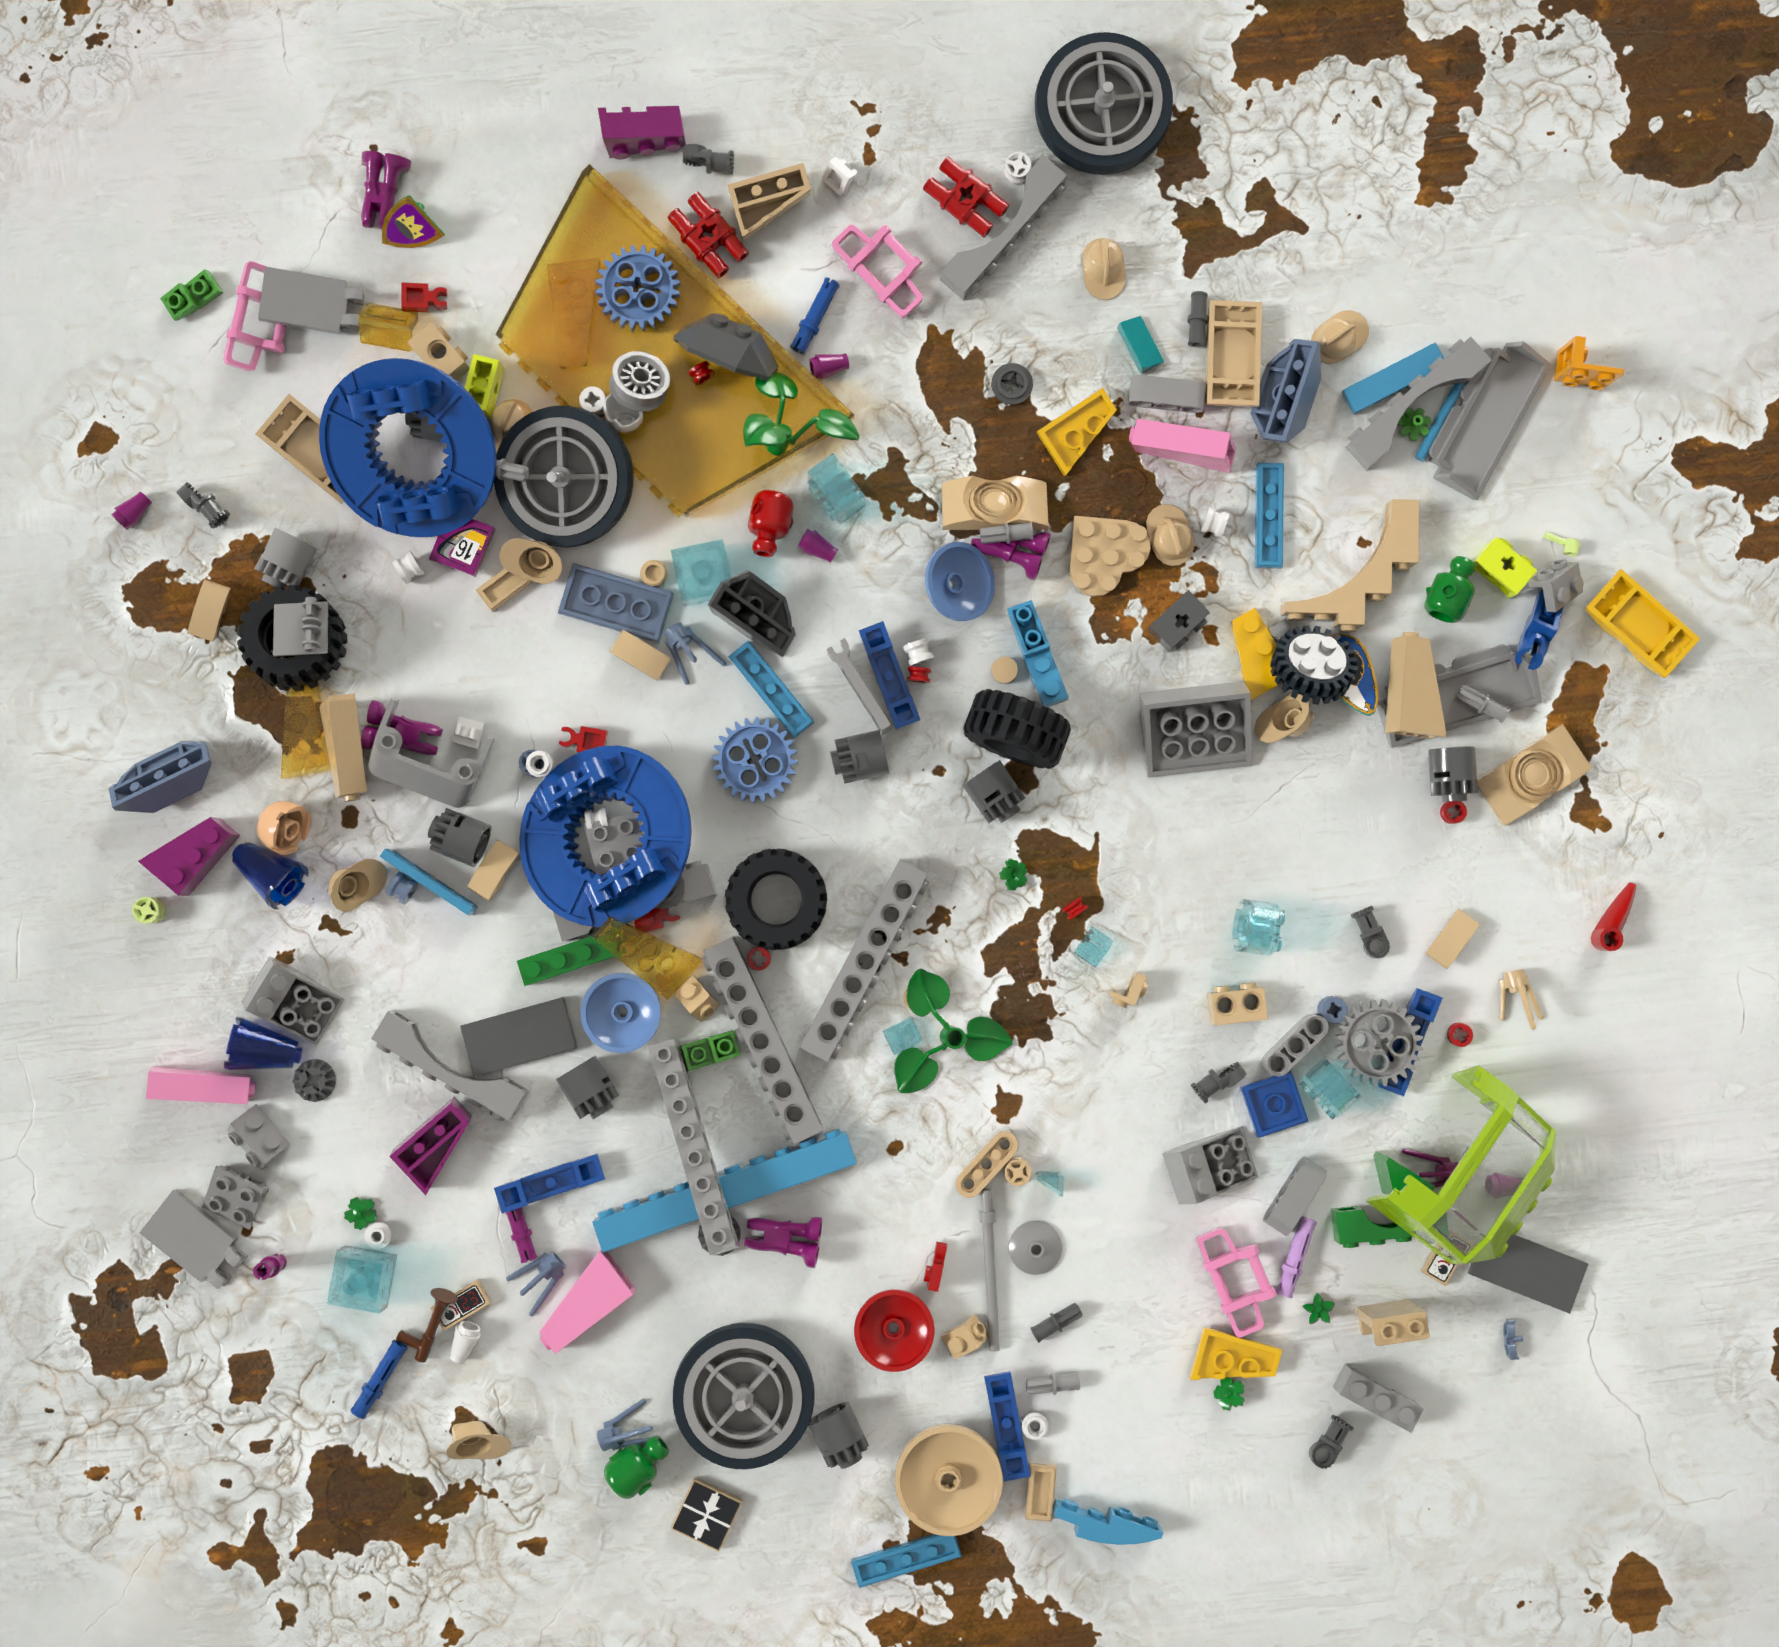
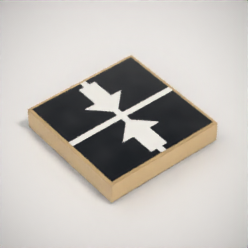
M694 1477L671 1529L719 1552L743 1500Z

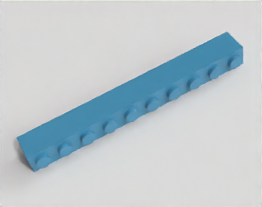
M835 1129L825 1133L824 1139L815 1141L814 1137L799 1142L800 1147L790 1150L789 1146L774 1151L775 1156L765 1159L764 1155L750 1159L749 1165L740 1167L739 1164L724 1168L725 1173L718 1176L728 1209L855 1165L857 1160L847 1131L840 1132V1129ZM688 1181L673 1186L674 1191L664 1194V1191L660 1190L649 1194V1200L640 1203L638 1199L628 1201L623 1204V1209L614 1211L613 1208H608L598 1212V1217L592 1223L602 1253L699 1219Z

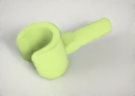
M1549 532L1545 533L1543 538L1564 546V555L1575 557L1579 553L1580 542L1577 539H1564Z

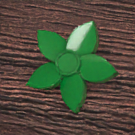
M1317 1293L1313 1299L1314 1304L1302 1305L1307 1312L1311 1313L1309 1317L1310 1325L1316 1323L1319 1318L1325 1323H1330L1328 1312L1333 1310L1334 1302H1324Z

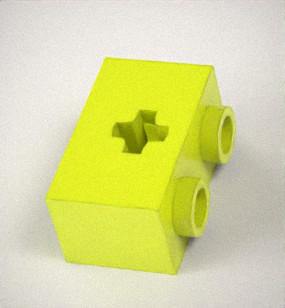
M473 354L464 388L479 404L485 416L492 418L505 368L499 360Z
M1495 537L1485 545L1473 560L1475 570L1504 595L1511 598L1522 590L1537 572V569L1532 566L1533 563L1529 558L1524 555H1518L1512 550L1513 546L1507 540ZM1504 561L1507 563V565H1506V567H1505L1507 570H1504V569L1502 568L1503 565H1504V563H1503Z

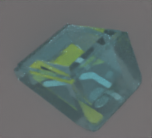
M1091 927L1074 953L1096 968L1109 951L1113 941L1096 928Z
M912 1017L883 1030L894 1055L915 1046L923 1040Z
M1035 1172L1037 1181L1063 1197L1064 1177L1061 1172Z

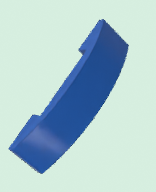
M882 621L858 630L895 729L920 721L921 719L907 687L884 622Z
M1416 988L1406 1006L1407 1013L1405 1017L1408 1015L1415 1017L1411 1025L1417 1024L1421 1027L1415 1034L1423 1036L1424 1039L1430 1022H1434L1443 998ZM1400 1038L1394 1040L1392 1044L1393 1051L1397 1052L1402 1048V1040ZM1423 1039L1416 1041V1045L1421 1046ZM1387 1052L1388 1059L1392 1062L1394 1058ZM1408 1068L1405 1069L1407 1078L1398 1074V1083L1396 1084L1388 1078L1387 1086H1383L1379 1080L1378 1087L1404 1097L1413 1071Z
M594 1154L497 1186L494 1190L501 1213L503 1214L527 1206L530 1203L605 1180L598 1154Z
M1011 1372L984 1376L1004 1482L1030 1477Z

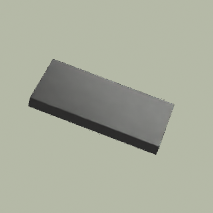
M564 997L460 1026L473 1077L577 1048Z
M1486 1223L1480 1241L1487 1235L1492 1225ZM1518 1235L1510 1236L1506 1242L1508 1248L1501 1257L1471 1263L1468 1274L1569 1314L1588 1267V1263Z

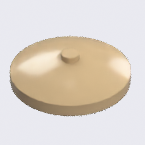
M943 1424L923 1430L907 1443L896 1465L895 1489L901 1508L914 1524L932 1534L957 1536L975 1530L993 1514L1002 1493L1003 1476L996 1452L984 1437L964 1426Z

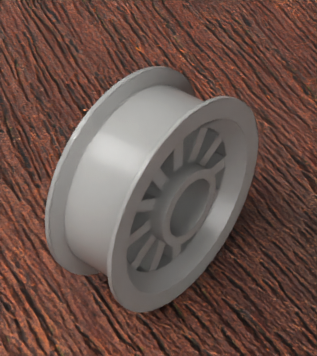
M641 351L628 352L621 355L613 365L609 381L610 392L614 399L627 409L638 412L651 411L658 408L664 402L670 384V374L666 365L654 355Z

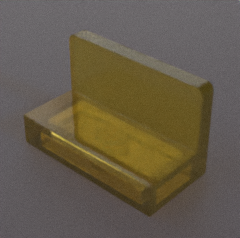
M366 303L359 314L360 342L410 352L412 348L407 342L412 338V330L418 322V312H405L400 308Z

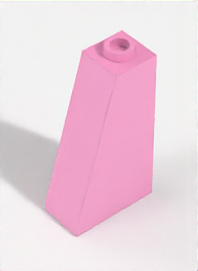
M1137 419L1136 426H1132L1129 435V442H1131L1136 452L1231 473L1236 451L1231 433Z
M152 1066L148 1071L146 1099L248 1104V1097L254 1098L255 1082H251V1075Z
M602 1250L598 1252L539 1333L542 1335L540 1337L541 1342L548 1350L552 1349L555 1354L626 1301L636 1291L608 1251L602 1253Z

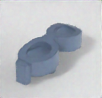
M1506 1319L1503 1327L1504 1347L1510 1360H1519L1514 1342H1523L1522 1336L1515 1337L1514 1323H1516L1517 1319Z

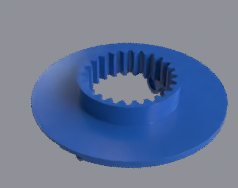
M390 358L373 361L362 365L344 377L335 386L324 405L319 426V444L324 467L340 497L356 514L368 523L397 535L434 537L462 527L486 503L496 475L497 457L494 437L479 404L459 382L442 370L410 359ZM418 411L419 418L427 416L429 425H437L435 432L442 433L443 437L440 441L447 444L443 453L449 456L443 460L446 466L441 469V474L436 479H431L426 483L419 481L416 485L410 479L406 483L404 476L395 477V470L387 469L388 462L380 460L383 453L376 450V447L380 445V442L375 440L380 435V432L376 429L382 426L381 421L387 415L398 412L400 414H413Z
M617 745L600 746L577 753L564 760L545 777L526 805L519 839L521 861L528 882L539 899L550 910L571 922L591 927H612L637 920L656 908L669 895L681 877L691 846L692 828L689 807L684 793L673 775L660 762L645 753ZM612 799L623 801L625 804L633 807V812L639 814L637 821L644 823L639 827V830L644 832V836L639 838L643 846L636 848L637 853L632 855L624 864L613 867L605 875L593 873L591 869L585 868V862L579 861L581 854L575 852V849L579 847V844L574 842V839L579 837V833L575 829L582 826L579 820L580 818H585L584 811L587 809L594 810V803L602 805L603 800L612 802Z

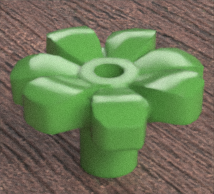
M1407 408L1404 416L1400 418L1397 424L1398 426H1403L1399 433L1403 437L1409 434L1410 441H1417L1419 435L1425 437L1429 433V429L1425 426L1431 424V419L1428 416L1423 417L1425 410L1422 408L1416 409L1415 412L1412 408Z

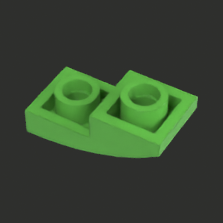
M204 269L185 285L178 283L160 299L173 320L177 321L201 309L220 296L223 291L211 272Z
M733 1030L680 1046L687 1071L741 1055Z

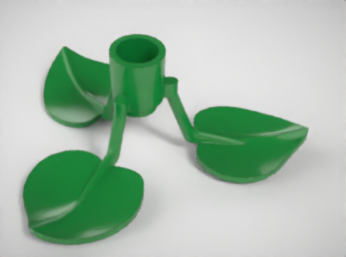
M776 372L768 381L761 380L759 377L755 378L757 389L768 397L779 398L780 405L776 423H773L768 416L763 414H751L746 418L743 427L746 447L765 445L767 451L771 454L783 456L789 444L794 445L796 440L814 423H816V428L825 435L840 439L859 440V433L850 418L844 413L833 409L820 410L818 417H813L792 436L791 428L781 424L785 398L795 399L797 397L798 388L795 382L780 372Z
M921 968L917 969L909 980L906 991L907 1004L911 1011L920 1017H924L932 1012L933 1016L943 1025L939 1036L942 1044L926 1051L925 1054L915 1047L904 1049L899 1053L894 1063V1074L897 1089L900 1093H913L928 1086L935 1079L938 1072L937 1062L928 1057L938 1051L946 1050L947 1047L959 1049L964 1045L966 1053L972 1059L987 1061L1012 1045V1040L1006 1030L999 1023L988 1017L979 1016L969 1020L966 1027L967 1034L962 1029L949 1025L937 1013L936 1009L946 1006L950 997V989L943 978Z

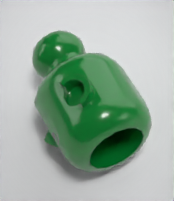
M1462 556L1454 557L1450 562V572L1438 573L1434 578L1432 586L1426 587L1427 597L1424 608L1430 616L1447 623H1457L1464 618L1475 592L1472 582L1468 580V577L1475 570V563L1472 560Z
M656 1435L650 1437L643 1448L637 1444H631L624 1449L620 1447L613 1456L609 1457L610 1461L605 1465V1480L611 1489L623 1499H631L637 1494L643 1495L652 1486L651 1482L657 1475L655 1463L668 1456V1446Z

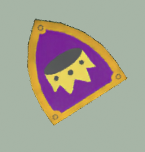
M408 195L391 207L386 215L382 227V243L401 248L422 247L445 236V233L426 214L424 205L416 202Z

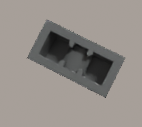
M1188 590L1157 618L1147 630L1168 652L1173 647L1179 650L1189 640L1186 635L1192 629L1197 633L1208 623L1205 617L1210 612ZM1183 618L1185 620L1183 626L1177 628L1175 623Z

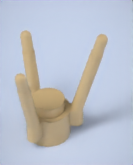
M1524 969L1503 973L1504 980H1499L1500 1020H1505L1506 989L1509 988L1510 993H1520L1532 1030H1535L1536 1025L1527 995L1538 1018L1542 1020L1544 1017L1529 984L1528 976L1525 975Z

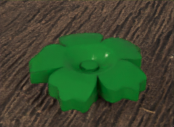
M1009 858L1005 861L1006 867L1002 868L999 875L1001 880H1007L1005 882L1007 890L1015 891L1017 887L1026 885L1027 878L1024 876L1027 874L1026 865L1023 862L1018 863L1017 860Z
M358 1197L350 1199L348 1207L351 1210L344 1212V1219L348 1220L349 1223L355 1221L354 1228L362 1230L363 1227L368 1225V1222L374 1223L377 1219L376 1210L372 1209L375 1203L372 1199L366 1198L362 1199V1201Z
M1228 1377L1221 1379V1386H1216L1213 1393L1214 1398L1220 1399L1219 1404L1222 1406V1409L1230 1411L1232 1406H1243L1245 1399L1238 1394L1244 1393L1245 1385L1239 1380L1234 1382L1233 1379Z

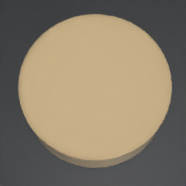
M650 560L641 567L640 576L645 584L659 587L667 579V570L661 562Z
M1009 657L998 658L991 668L992 677L1001 684L1012 682L1018 673L1016 662Z

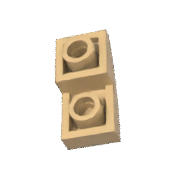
M208 580L203 581L190 620L188 634L212 642L216 639L231 588Z
M625 630L621 631L609 651L658 681L671 660L670 657Z
M497 840L474 873L467 886L468 889L490 902L505 883L504 877L519 860V852Z
M1458 908L1425 954L1447 970L1480 926V923Z

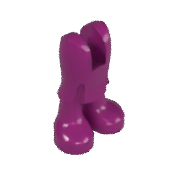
M363 151L361 158L362 163L366 166V182H364L365 198L361 213L362 226L373 228L376 212H380L379 226L382 230L384 219L391 207L394 206L395 196L398 191L396 185L399 174L410 170L411 160L391 153H385L384 156L377 151ZM384 167V182H379L380 172Z
M1041 532L1033 535V540L1010 541V544L1006 542L983 544L980 539L973 538L971 545L978 548L983 554L998 557L1007 563L1011 561L1022 566L1025 569L1026 577L1035 581L1051 534ZM1017 545L1028 548L1036 554L1016 550Z
M376 700L371 701L367 712V723L380 726L386 711L383 703ZM404 715L401 717L393 716L389 727L395 728L401 734L403 739L401 748L424 755L437 754L438 747L426 742H418L420 732L426 733L429 736L441 737L442 728L431 723L408 719ZM364 727L361 735L362 749H372L378 728Z
M812 1217L807 1223H791V1220L783 1222L765 1218H750L747 1220V1228L764 1231V1238L745 1237L744 1246L758 1251H773L784 1255L787 1253L797 1255L803 1258L807 1267L816 1268L820 1243L791 1240L792 1236H799L819 1242L822 1231L821 1217Z

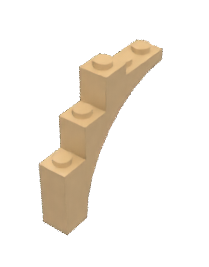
M1392 499L1387 503L1384 526L1378 545L1360 572L1347 584L1327 595L1309 600L1283 603L1281 605V616H1288L1290 621L1304 620V617H1314V621H1330L1331 617H1333V628H1341V632H1356L1357 628L1365 625V597L1370 602L1383 601V598L1392 594V567H1394V571H1408L1410 567H1413L1419 561V500Z

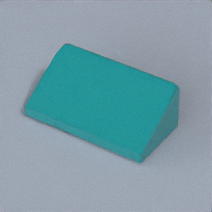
M1141 316L1119 323L1117 329L1140 374L1164 363Z

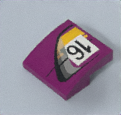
M471 519L462 527L439 535L429 560L476 577L495 528Z

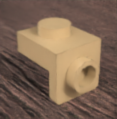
M1133 972L1124 996L1109 990L1108 995L1114 997L1112 1003L1127 1008L1128 1004L1135 1006L1138 997L1143 998L1148 987V983L1145 982L1147 976Z
M693 975L674 992L688 1012L700 1022L711 1017L720 1006V1003L710 995L701 982Z
M975 1314L970 1316L965 1323L944 1332L941 1336L954 1359L978 1349L988 1338L985 1326Z

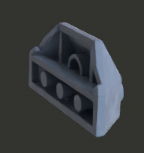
M1294 339L1287 348L1278 353L1266 365L1260 383L1259 407H1252L1250 413L1264 440L1288 443L1305 428L1321 381L1320 343L1318 341Z
M181 741L134 764L121 776L117 784H113L109 788L112 808L115 811L155 813L202 790L212 765L208 745L205 742Z

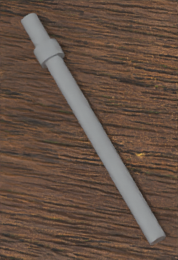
M983 1189L981 1191L982 1211H979V1220L983 1226L989 1351H999L993 1223L996 1220L995 1210H992L991 1189Z

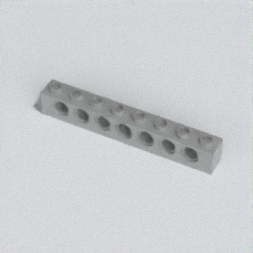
M901 859L899 860L799 1048L827 1063L830 1057L836 1059L843 1046L838 1043L842 1034L848 1036L855 1021L851 1020L855 1010L861 1012L868 999L863 996L868 987L874 988L880 976L876 973L880 963L886 965L893 952L888 949L893 940L899 941L905 929L901 926L905 916L911 918L917 907V904L913 901L918 893L924 894L930 883L926 879L928 875L926 872ZM908 884L911 887L912 892L909 898L901 899L897 896L896 888L898 885ZM895 907L899 911L897 921L890 923L884 919L883 913L886 908ZM876 930L883 931L887 936L886 942L881 946L874 945L871 941V935ZM863 954H870L874 958V965L869 969H863L859 965V957ZM856 977L861 981L862 986L858 992H850L847 989L846 982L849 978ZM838 1001H844L849 1006V1012L844 1016H839L834 1012V1004ZM830 1024L835 1027L836 1036L834 1038L826 1039L822 1036L821 1029L824 1025Z
M731 937L703 950L705 956L702 957V961L707 971L712 970L716 977V980L713 981L714 987L718 995H724L728 1003L724 1007L730 1020L735 1018L739 1028L735 1030L740 1042L742 1044L746 1043L750 1050L747 1053L750 1064L753 1068L758 1067L761 1073V1077L758 1078L763 1091H769L773 1101L769 1102L775 1116L780 1115L784 1122L781 1129L786 1140L791 1139L793 1144H797L822 1132L824 1127L735 938ZM725 961H729L734 965L735 970L731 976H724L721 973L720 967ZM740 985L744 987L746 996L743 1000L733 998L732 989L734 986ZM751 1009L756 1012L757 1021L754 1024H747L743 1020L745 1010ZM757 1034L767 1036L769 1040L767 1047L759 1048L755 1045L754 1038ZM769 1058L777 1059L780 1063V1069L776 1072L768 1071L765 1066L766 1060ZM786 1082L791 1086V1093L788 1096L778 1094L777 1085L779 1083ZM793 1106L799 1107L803 1112L802 1118L792 1120L788 1116V1109Z
M672 1038L648 1046L709 1254L717 1255L740 1247L679 1043Z

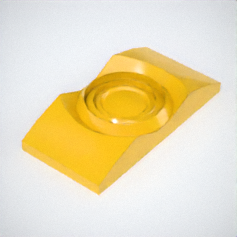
M1622 569L1616 572L1584 608L1603 631L1619 640L1637 661L1662 678H1666L1700 640L1694 632Z

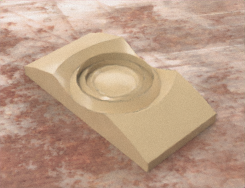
M1209 301L1206 331V405L1259 407L1262 302Z
M288 394L255 434L342 504L344 500L332 485L322 461L319 444L321 419L292 395Z
M1016 475L1002 480H986L976 476H968L942 483L943 530H980L987 527L1005 526V523L1015 525L1032 522L1033 530H1048L1046 482Z
M1561 724L1479 778L1477 783L1478 789L1502 825L1505 826L1576 781L1592 767L1564 725Z

